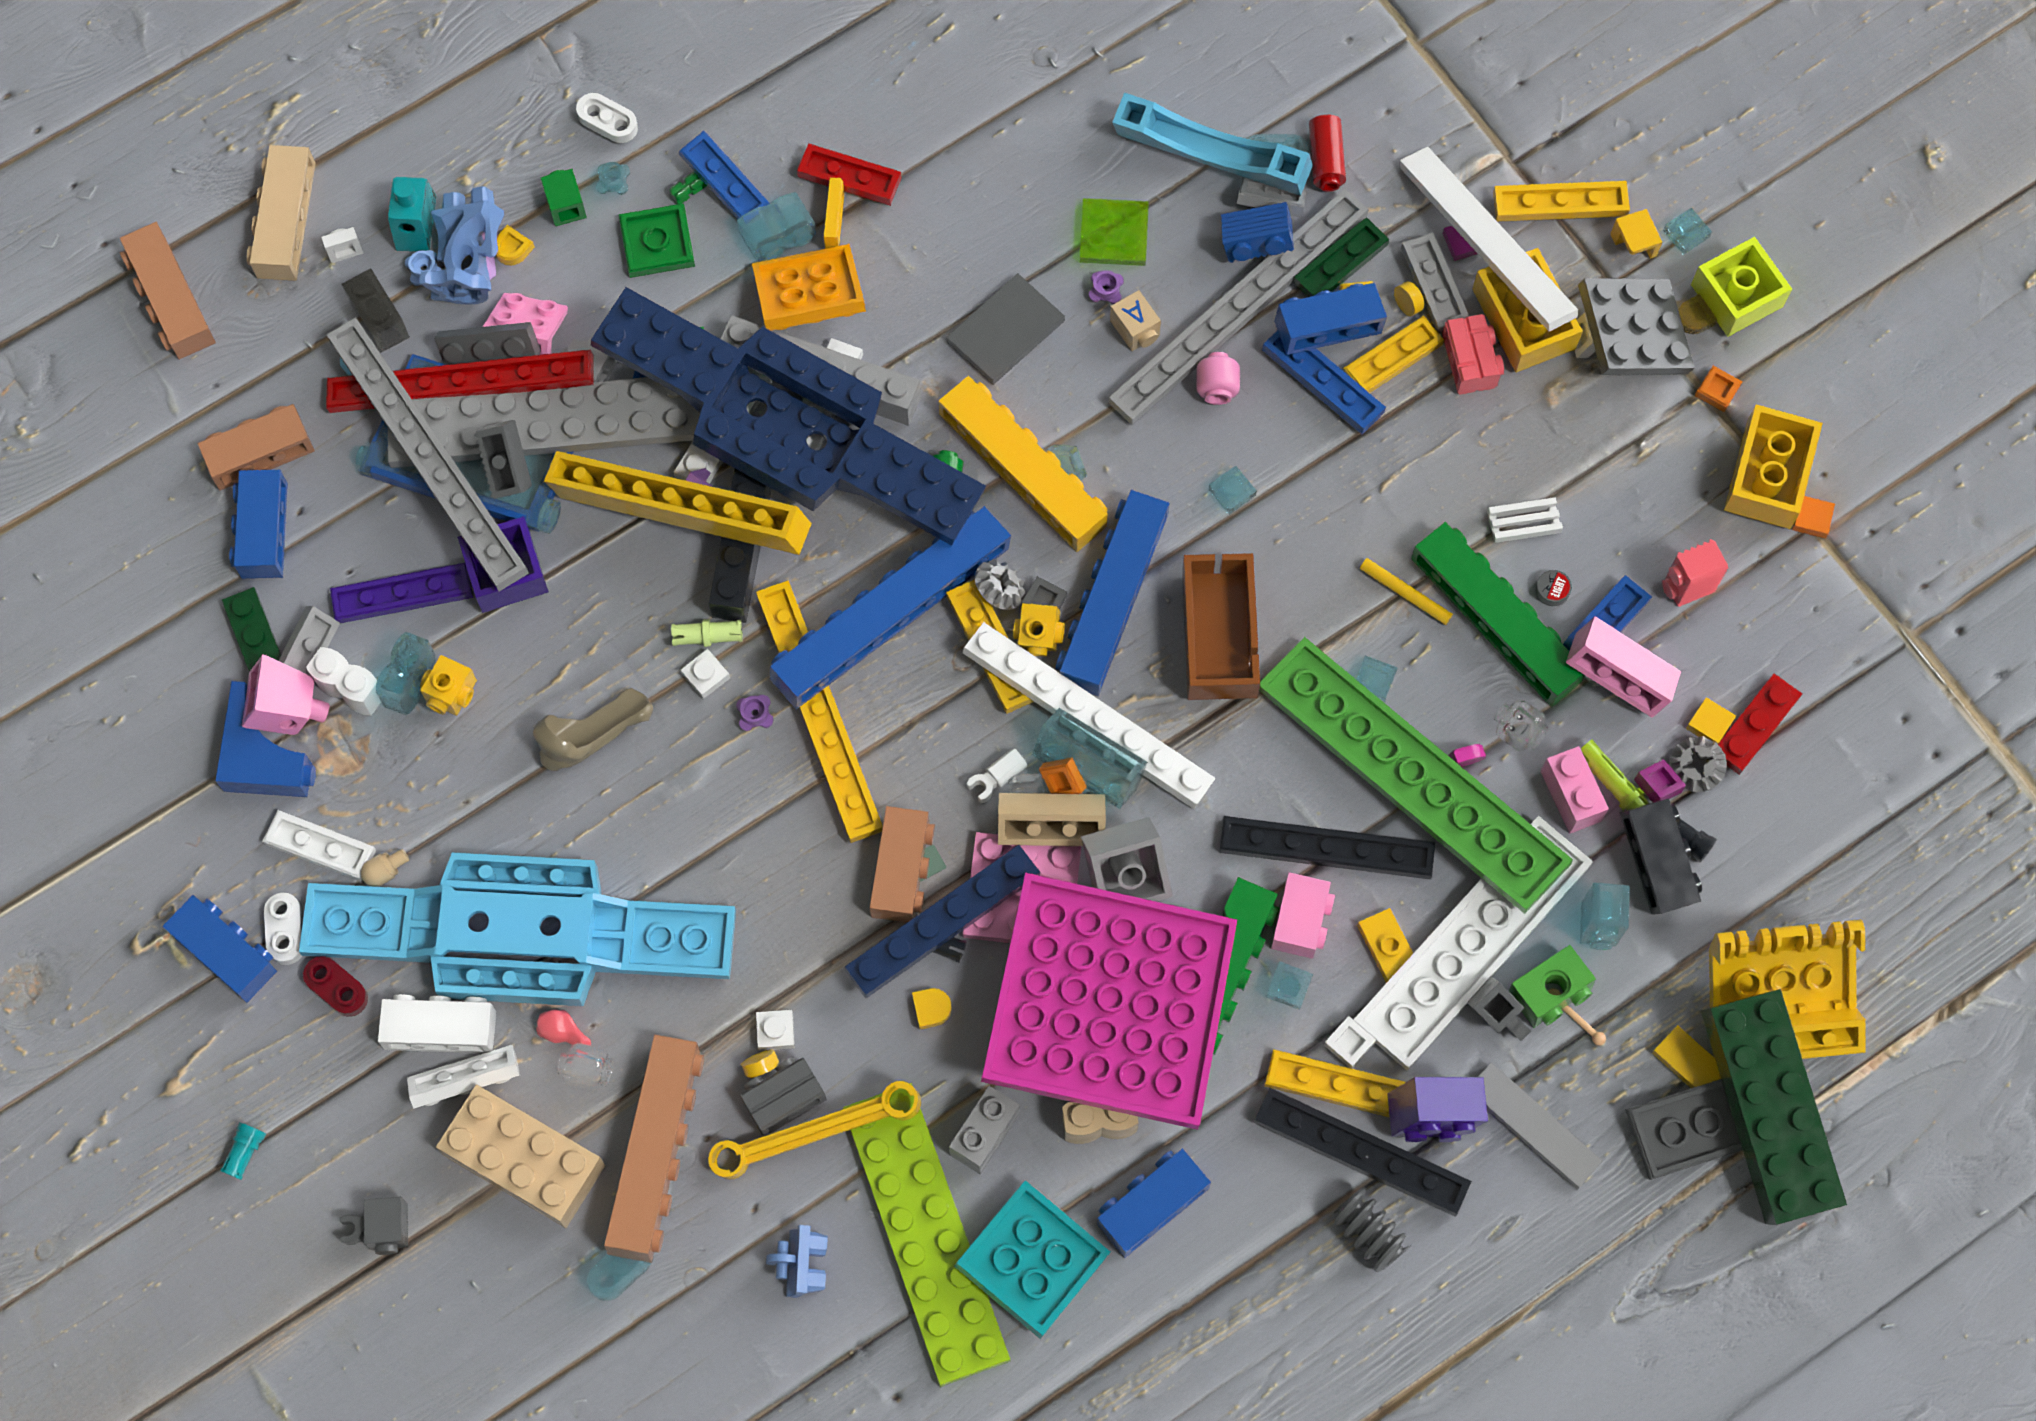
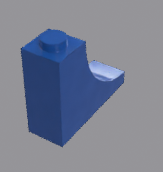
M232 681L216 783L224 792L308 797L309 786H314L315 766L312 765L305 753L279 747L264 737L259 730L242 727L248 685L246 682Z

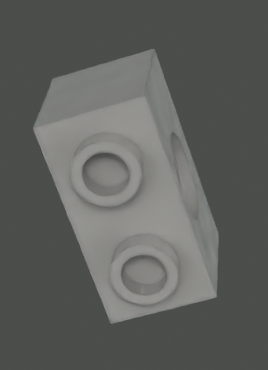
M988 1086L950 1144V1156L981 1175L1020 1115V1105L991 1086Z

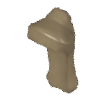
M629 688L622 691L615 700L600 708L586 719H562L554 715L545 716L541 721H538L533 729V736L541 748V764L550 771H558L559 769L581 763L615 739L628 726L649 721L653 713V705L643 693Z

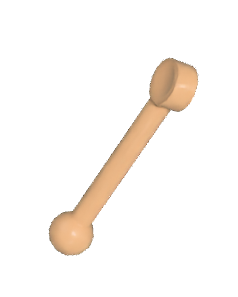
M1557 989L1548 990L1552 995H1561ZM1567 1005L1562 1009L1592 1037L1595 1045L1601 1046L1606 1042L1605 1034L1593 1029L1570 1006Z

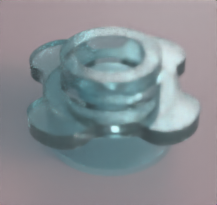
M608 162L598 167L599 182L596 184V189L599 193L616 192L619 195H623L628 191L629 187L626 181L627 176L630 175V169L627 165ZM610 178H616L615 181H610Z

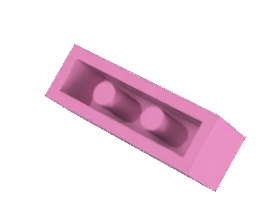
M1593 617L1575 634L1566 660L1568 665L1651 718L1672 702L1681 674L1680 670L1597 617Z

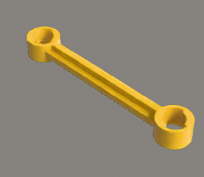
M896 1081L889 1084L880 1097L740 1145L729 1140L718 1142L709 1153V1166L716 1175L724 1179H737L746 1172L749 1164L889 1116L901 1121L909 1120L919 1112L921 1096L911 1084L904 1081ZM899 1088L905 1089L910 1096H914L913 1106L906 1113L903 1110L893 1109L889 1104L892 1093ZM725 1148H731L735 1151L736 1155L741 1156L740 1164L733 1172L730 1169L723 1170L718 1167V1155Z

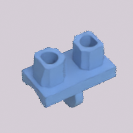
M799 1225L798 1229H791L789 1242L778 1241L777 1254L766 1256V1264L776 1266V1279H787L786 1297L798 1298L806 1293L820 1292L825 1289V1270L808 1268L809 1256L823 1257L826 1255L828 1237L820 1233L810 1232L811 1226Z

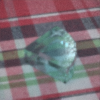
M1054 444L1046 449V451L1049 450L1056 455L1061 463L1060 467L1068 475L1073 473L1080 481L1087 477L1077 446Z

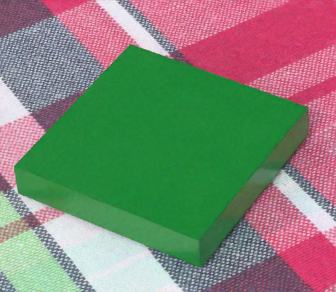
M684 203L619 214L630 278L695 267Z

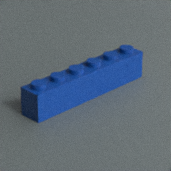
M1130 490L1127 500L1121 499L1118 504L1115 519L1119 521L1116 529L1108 530L1103 544V548L1107 549L1103 560L1097 559L1091 575V578L1095 579L1092 590L1085 589L1079 606L1080 609H1083L1080 621L1073 620L1067 639L1072 640L1068 651H1061L1055 668L1060 671V674L1079 687L1098 697L1169 514V502L1134 490Z

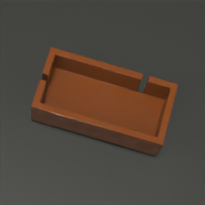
M1253 553L1222 554L1220 573H1214L1215 554L1184 555L1182 583L1188 700L1258 698L1260 669L1259 654H1257L1258 631Z

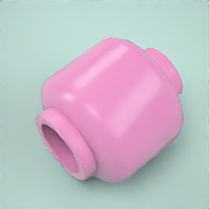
M1213 352L1207 358L1202 359L1197 365V393L1209 404L1223 405L1229 403L1232 398L1239 394L1240 365L1238 362L1224 352Z

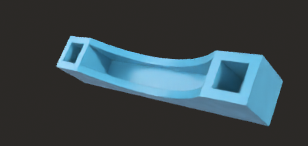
M1125 92L1112 122L1119 136L1299 196L1303 192L1313 166L1310 154L1279 143L1255 141L1220 132L1184 118L1155 102Z

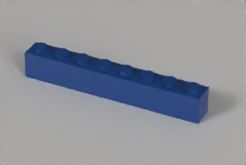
M985 506L976 513L972 511L952 546L936 537L932 541V546L924 552L918 550L906 560V565L897 572L891 570L880 579L879 585L870 592L864 590L858 594L852 601L853 605L845 611L837 610L830 615L825 622L826 625L818 631L811 630L799 640V645L790 652L784 650L779 653L771 662L770 680L794 708L798 709L944 599L946 592L961 586L973 577L983 562L988 563L1005 553L1009 549L1011 535Z

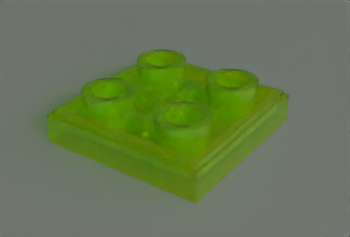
M1083 198L1079 263L1146 266L1149 201Z

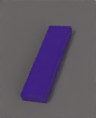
M465 563L330 588L334 619L340 622V624L473 598L472 585Z

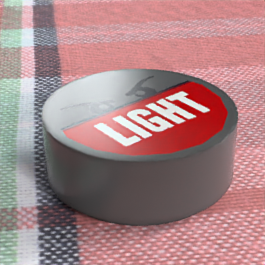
M1546 571L1538 579L1535 589L1536 595L1542 603L1548 606L1562 605L1567 601L1571 593V581L1561 571Z

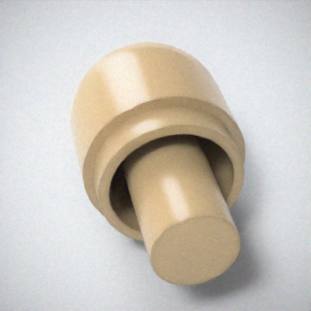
M404 849L390 856L387 852L380 853L363 864L361 878L368 886L379 887L395 878V875L399 873L397 868L410 861Z

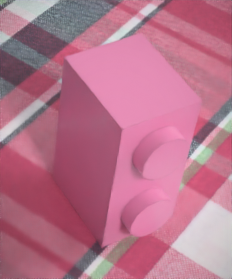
M1578 746L1547 758L1540 772L1569 834L1602 822L1609 808L1580 747Z
M1288 873L1271 949L1311 959L1314 957L1316 948L1323 949L1328 928L1321 927L1324 915H1331L1335 895L1329 894L1331 882Z

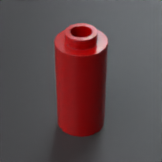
M1329 114L1319 115L1309 121L1313 184L1323 191L1331 192L1338 190L1346 182L1342 124L1338 116Z

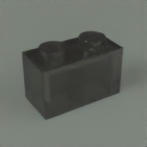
M371 268L341 284L351 306L380 353L410 338L401 316Z

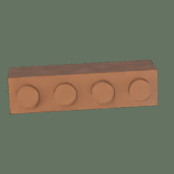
M157 221L120 237L125 250L119 253L128 271L134 269L138 276L132 279L141 297L147 295L150 304L145 305V308L154 324L160 322L163 328L162 331L158 332V335L166 351L173 348L180 360L215 344L216 341Z

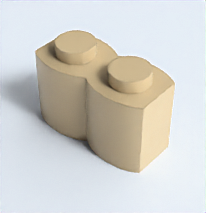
M1068 1102L1062 1106L1065 1141L1069 1143L1085 1144L1095 1141L1101 1136L1108 1139H1123L1132 1136L1138 1130V1116L1074 1102Z

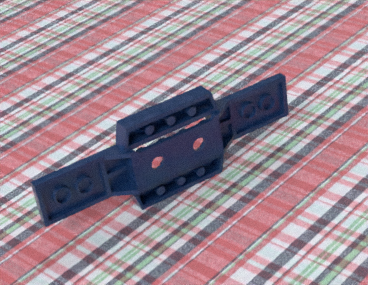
M625 287L591 339L590 346L679 394L700 413L694 432V446L811 511L818 508L835 490L853 493L867 498L952 546L985 491L986 485L875 425L874 421L882 396L881 391L763 326L741 347L736 348ZM747 366L860 429L852 430L847 425L839 423L819 412L818 409L810 407L792 397L786 391L763 381L757 375L749 373ZM753 401H760L766 406L767 411L763 416L754 417L748 413L747 405ZM812 434H819L825 438L826 446L821 450L811 449L807 444V438Z

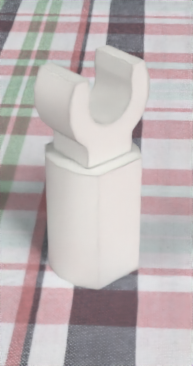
M1012 748L987 767L984 775L977 774L972 776L967 782V788L971 790L976 785H983L986 790L978 796V801L981 804L990 800L993 789L996 787L1001 788L1027 767V763L1015 748Z

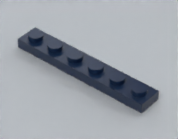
M1017 845L845 966V972L863 996L868 998L1020 891L1025 873L1040 876L1039 869L1021 846Z

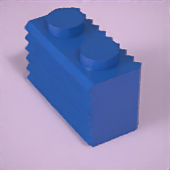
M1287 202L1221 214L1222 241L1228 261L1231 263L1235 260L1238 262L1246 261L1254 257L1259 258L1261 255L1264 257L1267 254L1272 256L1282 252L1285 253L1287 250L1290 252L1294 250L1292 218Z

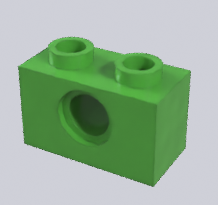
M1568 945L1514 981L1510 986L1509 992L1524 1007L1521 1012L1533 1028L1542 1022L1548 1026L1563 1015L1562 1009L1571 1003L1578 1006L1586 1001L1593 994L1591 990L1596 978L1572 946ZM1555 983L1562 988L1563 994L1552 995L1546 990L1545 985Z

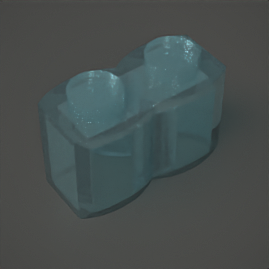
M796 192L783 195L767 206L756 208L737 220L739 233L757 262L776 259L781 256L786 248L802 247L808 244L812 237L816 235L815 222Z
M405 632L395 642L391 652V663L382 670L376 683V694L385 708L407 716L418 704L421 696L420 683L422 677L428 669L432 670L436 663V654L429 640Z

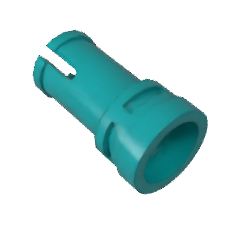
M239 1122L236 1128L237 1134L232 1139L234 1143L220 1171L242 1180L254 1150H258V1145L264 1140L266 1133Z

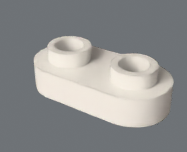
M598 93L586 94L577 102L576 111L579 121L587 128L617 143L628 142L636 136L638 124L636 116L631 110ZM592 112H599L597 116H590ZM620 126L627 127L625 130L622 131L617 130V128Z
M277 893L268 899L264 907L266 949L274 957L273 960L281 965H290L302 957L299 953L303 925V910L301 904L293 895ZM287 905V911L284 914H276L279 906ZM289 939L290 942L287 948H278L281 940Z

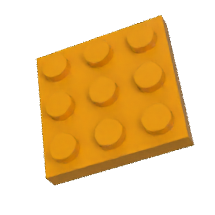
M850 244L752 263L765 328L770 331L784 330L807 323H819L822 320L842 316L850 317L857 313L866 312Z

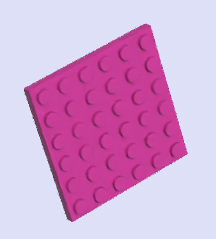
M1025 873L981 1082L1198 1130L1201 1123L1237 919Z

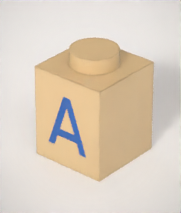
M1140 290L1111 306L1110 322L1131 351L1139 347L1146 348L1152 345L1160 336L1161 320Z

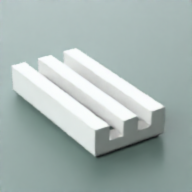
M1556 497L1489 507L1487 514L1494 543L1561 533L1563 526L1562 522L1559 521L1560 514L1556 508ZM1548 510V511H1546V512H1540V513H1533V514H1527V515H1520V516H1514V517H1507V518L1497 519V517H1504V516H1511V515H1517V514H1524V513H1530V512H1537V511ZM1551 520V524L1499 531L1500 527L1526 525L1533 522Z

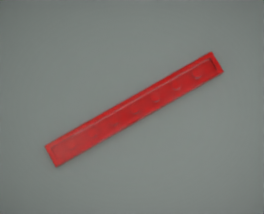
M591 349L396 370L393 373L411 399L533 392L537 390L594 385V355ZM353 375L327 378L326 409L329 413L375 409Z

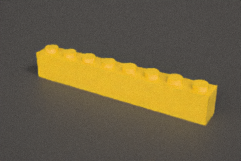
M556 451L544 479V482L561 499L797 555L801 553L812 524L797 506Z

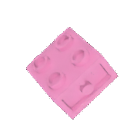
M504 293L483 327L531 322L541 350L539 355L551 354L552 338L567 315L568 307L551 300L533 299L519 293Z

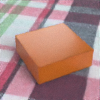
M1713 365L1698 388L1695 397L1725 412L1743 381Z
M1804 496L1800 514L1793 524L1792 530L1826 539L1829 534L1835 503Z
M1072 757L1045 762L1039 768L1051 794H1082L1087 787Z

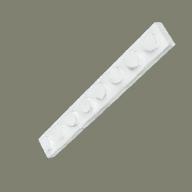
M982 623L964 647L963 654L1191 808H1196L1213 784L1215 777L986 623Z

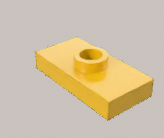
M1391 908L1361 920L1357 924L1386 983L1413 955V951Z

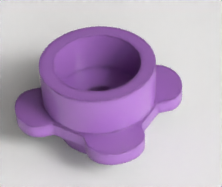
M1107 270L1097 271L1092 274L1091 281L1093 282V287L1089 291L1091 301L1098 302L1103 300L1115 304L1121 300L1119 291L1120 286L1124 283V279L1120 274ZM1109 286V289L1104 290L1103 287Z
M749 696L738 700L736 708L741 714L739 726L742 730L750 731L753 727L758 726L769 728L773 724V716L769 714L768 707L771 701L768 696ZM757 710L758 714L754 716L752 711Z

